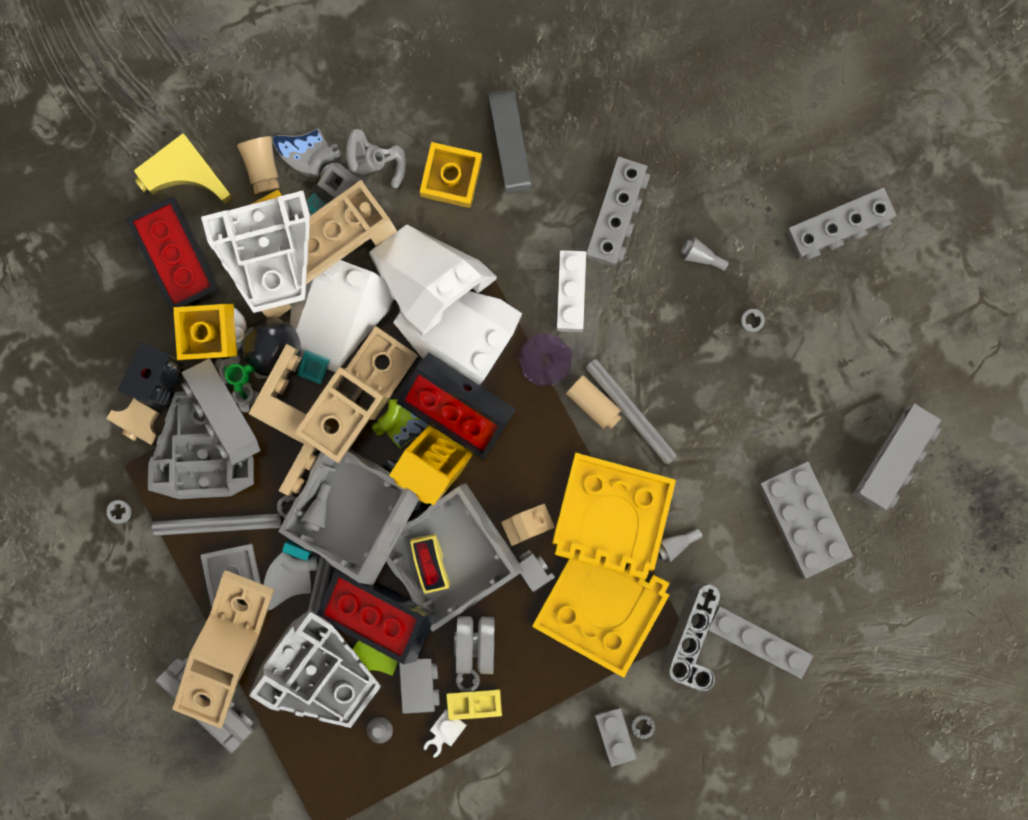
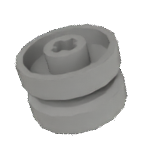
M458 616L457 632L454 635L456 673L470 674L473 668V657H478L479 673L493 674L495 617L481 616L478 633H474V620L472 617Z

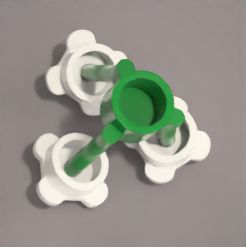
M232 356L225 360L218 359L215 367L219 369L224 384L230 383L234 385V392L231 394L233 400L239 406L241 412H248L250 406L254 404L259 395V392H255L251 388V384L248 383L249 373L254 372L258 379H268L269 376L258 374L253 366L247 365L244 367L239 365L240 358L238 356Z

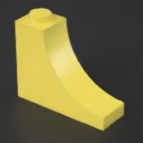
M184 133L134 170L138 176L135 179L136 183L143 192L149 190L152 195L170 186L194 185L212 192L224 204L233 199Z

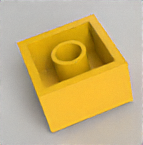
M431 142L420 188V196L471 208L481 167L482 153Z
M234 304L173 307L177 360L237 356Z

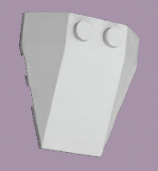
M304 190L201 217L210 247L221 260L223 267L232 277L236 287L253 313L305 300L310 213Z
M409 225L402 227L369 252L380 276L390 288L393 300L397 301L403 318L422 336L441 322L443 310L472 288L479 293L497 279V276L478 259Z
M339 260L307 283L305 300L291 303L290 325L296 330L300 339L301 353L299 357L303 358L304 352L308 350L331 359L327 370L336 373L338 368L342 367L358 349L357 347L367 335L369 336L378 322L390 311L394 300L386 281L371 271Z
M468 291L443 310L441 322L423 336L403 318L400 312L393 323L422 359L428 353H431L480 385L512 337L522 313L501 299Z

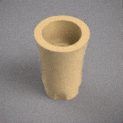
M272 136L256 138L238 144L237 148L243 158L255 194L278 189V174L273 155Z

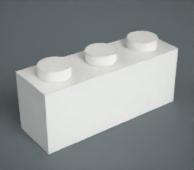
M560 251L557 331L583 332L585 251Z

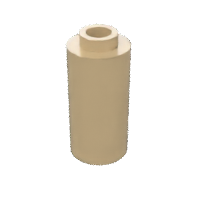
M584 375L566 393L570 399L603 429L607 426L612 429L621 419L618 415L621 410Z

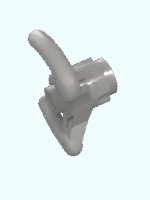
M353 129L350 132L346 145V159L349 170L353 173L364 175L379 171L384 167L385 162L395 159L396 171L390 184L392 188H398L403 181L406 170L404 150L398 145L385 150L367 142L362 130Z

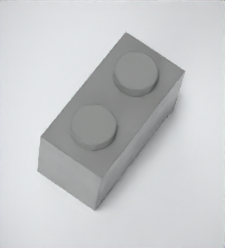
M432 658L417 659L416 662L405 665L400 663L403 714L434 712L435 706L440 705L439 690H434L433 679H438L437 663H432Z
M617 707L595 714L610 766L613 767L635 760L636 756L621 708Z

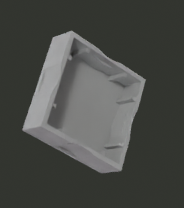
M350 448L340 463L335 462L320 452L310 471L303 491L295 499L278 532L306 550L321 555L330 565L357 582L373 585L419 499L410 489L398 486L394 479L389 476L390 472ZM321 483L331 486L326 500L325 530L319 529L318 533L304 529V523L300 522L313 500L316 499Z
M466 483L458 486L439 499L434 506H429L427 510L407 522L386 560L393 573L406 586L412 601L436 614L430 628L432 632L524 571ZM436 533L444 555L442 561L450 581V586L448 589L424 594L415 566L410 540Z

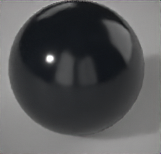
M266 318L257 321L247 330L242 342V352L246 363L253 366L258 374L269 376L286 344L299 350L297 356H300L301 343L296 330L289 323L277 318Z

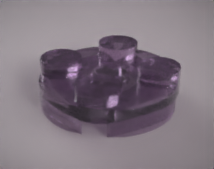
M540 333L523 345L519 361L520 363L522 362L523 373L529 381L539 386H548L560 382L567 376L571 368L572 351L560 338L551 334ZM540 355H548L550 357L549 359L551 360V364L548 363L546 366H544L542 364L543 359L540 358Z

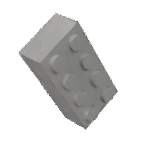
M915 403L906 407L854 491L853 496L878 511L893 508L900 497L897 493L903 485L906 486L914 474L911 469L917 463L920 464L927 454L928 450L924 449L930 441H934L941 431V428L938 427L941 420Z
M809 462L758 484L802 579L811 577L853 557Z

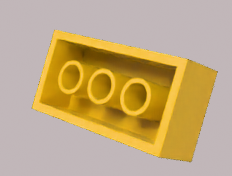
M429 425L404 451L389 476L394 479L398 486L413 491L420 501L434 506L459 477L473 453Z

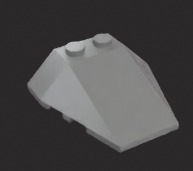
M184 391L175 392L165 418L163 431L157 439L154 455L148 463V490L177 499L233 496L253 485V456L251 455L234 465H231L227 457L223 459L216 447L219 444L217 438H211L204 426L207 423L205 417L199 418L192 405L195 403L193 396L187 397Z
M309 610L290 624L259 669L249 696L272 710L289 711L303 717V715L318 718L319 721L351 728L381 685L335 627Z

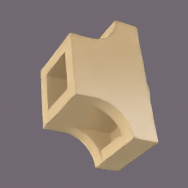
M133 398L128 408L123 411L111 410L106 418L123 428L122 434L135 441L138 437L150 445L155 446L157 444L159 436L155 433L154 422L159 413Z
M545 504L521 512L501 522L511 546L555 528Z

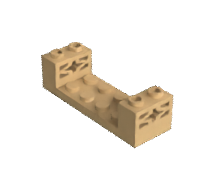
M361 180L310 216L306 284L368 239H371L377 247L397 232L387 214ZM286 304L266 309L262 312L267 318H278L290 310L292 306Z

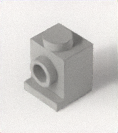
M330 163L321 171V179L317 185L336 198L361 180L363 182L364 180L356 177L339 163ZM340 177L344 179L341 184H339Z
M530 550L517 558L524 570L520 574L532 592L555 578L552 573L547 576L545 571L549 568L541 556L535 558Z

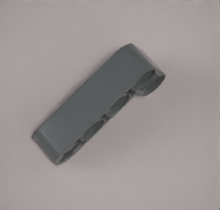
M513 88L488 92L489 107L493 119L506 194L532 190L515 92Z
M699 582L691 587L661 664V671L665 677L699 691L709 690L715 681L714 674L710 669L695 664L719 603L720 593L715 586ZM703 592L707 594L706 599L702 597ZM697 605L702 606L703 609H699L696 607ZM698 614L699 621L693 626L691 623L692 617ZM688 638L690 642L689 647L683 651L682 643ZM676 663H679L680 671L674 675L673 667ZM699 672H702L703 679L697 684L696 676Z

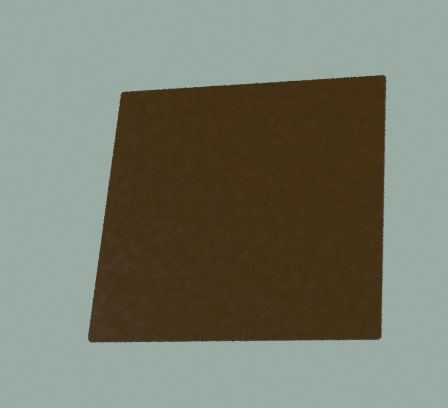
M496 280L478 293L501 299L508 304ZM394 320L379 328L419 355L393 323ZM519 322L507 345L480 384L481 387L517 410L485 460L473 454L459 477L442 497L466 483L516 559L530 550L535 558L541 556L549 568L545 571L547 576L552 573L555 578L532 592L522 575L519 574L432 632L430 629L418 659L432 658V663H437L438 679H433L434 690H439L440 705L435 706L434 712L403 714L400 663H398L393 676L384 672L370 670L381 687L351 728L319 721L318 718L303 715V717L289 711L272 710L249 696L259 669L290 624L308 611L317 570L310 571L311 593L292 596L275 608L268 610L256 647L239 680V684L312 820H347L615 674L613 671L532 627L569 558L555 555L557 545H553L552 541L574 454L579 453L590 457L591 455ZM367 337L361 342V344L357 347L358 349L347 360V362L342 366V368L346 369L348 367V365L350 364L356 353L359 351ZM380 355L376 358L375 365L379 370L389 367L390 360L386 355ZM420 355L395 390L391 399L400 398L416 367L423 360ZM327 370L324 381L320 385L296 376V372L287 377L286 380L289 381L285 392L282 395L278 394L276 398L307 414L335 373ZM388 402L375 420H368L350 449L382 468L391 458L398 462L404 451L415 440H411L400 449L386 432L382 436L376 435L372 425L377 423V419L387 412ZM250 410L248 412H241L257 439L260 451L252 455L254 459V484L233 496L177 499L148 490V463L150 458L153 457L155 449L127 463L125 468L153 522L279 514L277 504L282 497L287 496L280 492L279 489L304 444L248 414ZM330 418L325 422L326 425L331 427L328 431L329 433L334 434L338 431L339 423L336 419ZM318 450V452L316 453V455L319 456V454H320L321 451ZM307 470L303 477L307 481L311 470ZM295 493L294 497L297 498L300 495V493ZM293 500L283 503L282 507H285V509L282 510L285 514L291 509L294 503ZM545 504L555 528L511 546L501 522L521 512ZM413 511L407 522L424 511ZM281 516L282 524H283L285 518ZM280 528L161 535L206 621L212 606L201 555L253 544L260 581L263 585L269 566L282 552L284 544L288 539L278 532ZM312 551L309 558L313 556L316 557L317 564H319L321 555ZM385 562L375 582L412 601L406 586L393 573L387 562ZM334 566L332 568L330 581L333 577L335 570L337 569ZM649 570L645 579L647 583H649L653 574L656 575L654 571ZM669 598L665 602L632 664L670 643L679 617ZM244 600L237 601L241 605H248ZM458 616H471L474 620V633H478L481 616L495 617L493 674H480L478 671V657H473L472 669L478 673L480 682L478 687L472 692L500 690L502 716L461 719L467 726L452 746L444 742L440 754L437 757H433L437 752V746L430 744L424 750V745L436 736L430 730L446 709L448 710L447 694L464 692L456 684L458 673H456V657H454V635L457 632ZM335 628L351 649H353L359 640ZM471 673L463 674L461 685L466 688L473 687L474 675ZM376 717L388 719L393 727L391 738L384 743H375L367 735V726Z

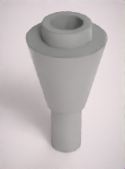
M693 237L692 240L687 239L681 250V253L684 254L683 260L711 264L723 271L726 270L729 261L714 255L696 237Z
M321 483L316 499L313 500L300 522L304 523V529L318 533L319 529L325 530L326 500L331 486Z
M697 528L685 535L662 539L658 553L659 559L670 563L689 544L702 538L700 530Z
M376 717L369 722L367 735L373 742L384 743L392 736L393 727L388 719Z

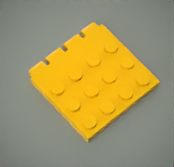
M575 453L552 541L553 545H557L555 555L573 559L575 551H579L578 561L598 566L600 558H605L603 568L624 573L627 564L630 565L628 575L646 579L649 570L654 571L676 480Z
M575 551L573 559L568 560L532 627L624 678L669 597V594L665 593L670 583L654 574L649 583L643 578L628 575L630 565L624 570V573L603 568L605 558H600L598 566L578 561L579 551Z

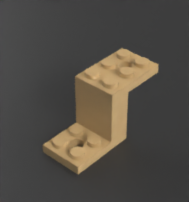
M375 326L346 369L338 368L294 433L335 462L340 463L368 420H375L419 355ZM386 355L389 358L390 364L387 369L379 370L376 367L375 360L378 356ZM330 418L336 419L339 423V429L334 434L327 433L324 428L325 422Z
M288 344L283 349L248 414L304 444L279 489L280 492L287 496H294L295 493L297 494L302 491L307 481L303 477L307 470H311L318 458L316 455L318 449L294 433L307 414L276 398L278 394L282 395L289 384V381L286 379L290 371L295 372L302 360L301 357L297 356L299 350ZM324 424L326 432L329 433L328 431L331 427Z
M224 571L210 615L189 654L172 710L222 729L237 684L256 647L275 589L229 571ZM237 599L244 600L248 605H241L237 602ZM200 695H205L210 700H204L200 697Z

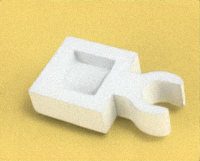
M446 709L430 731L436 736L426 742L424 750L430 744H435L438 749L433 757H437L441 752L442 744L445 742L452 746L467 725L461 720H449L448 710Z

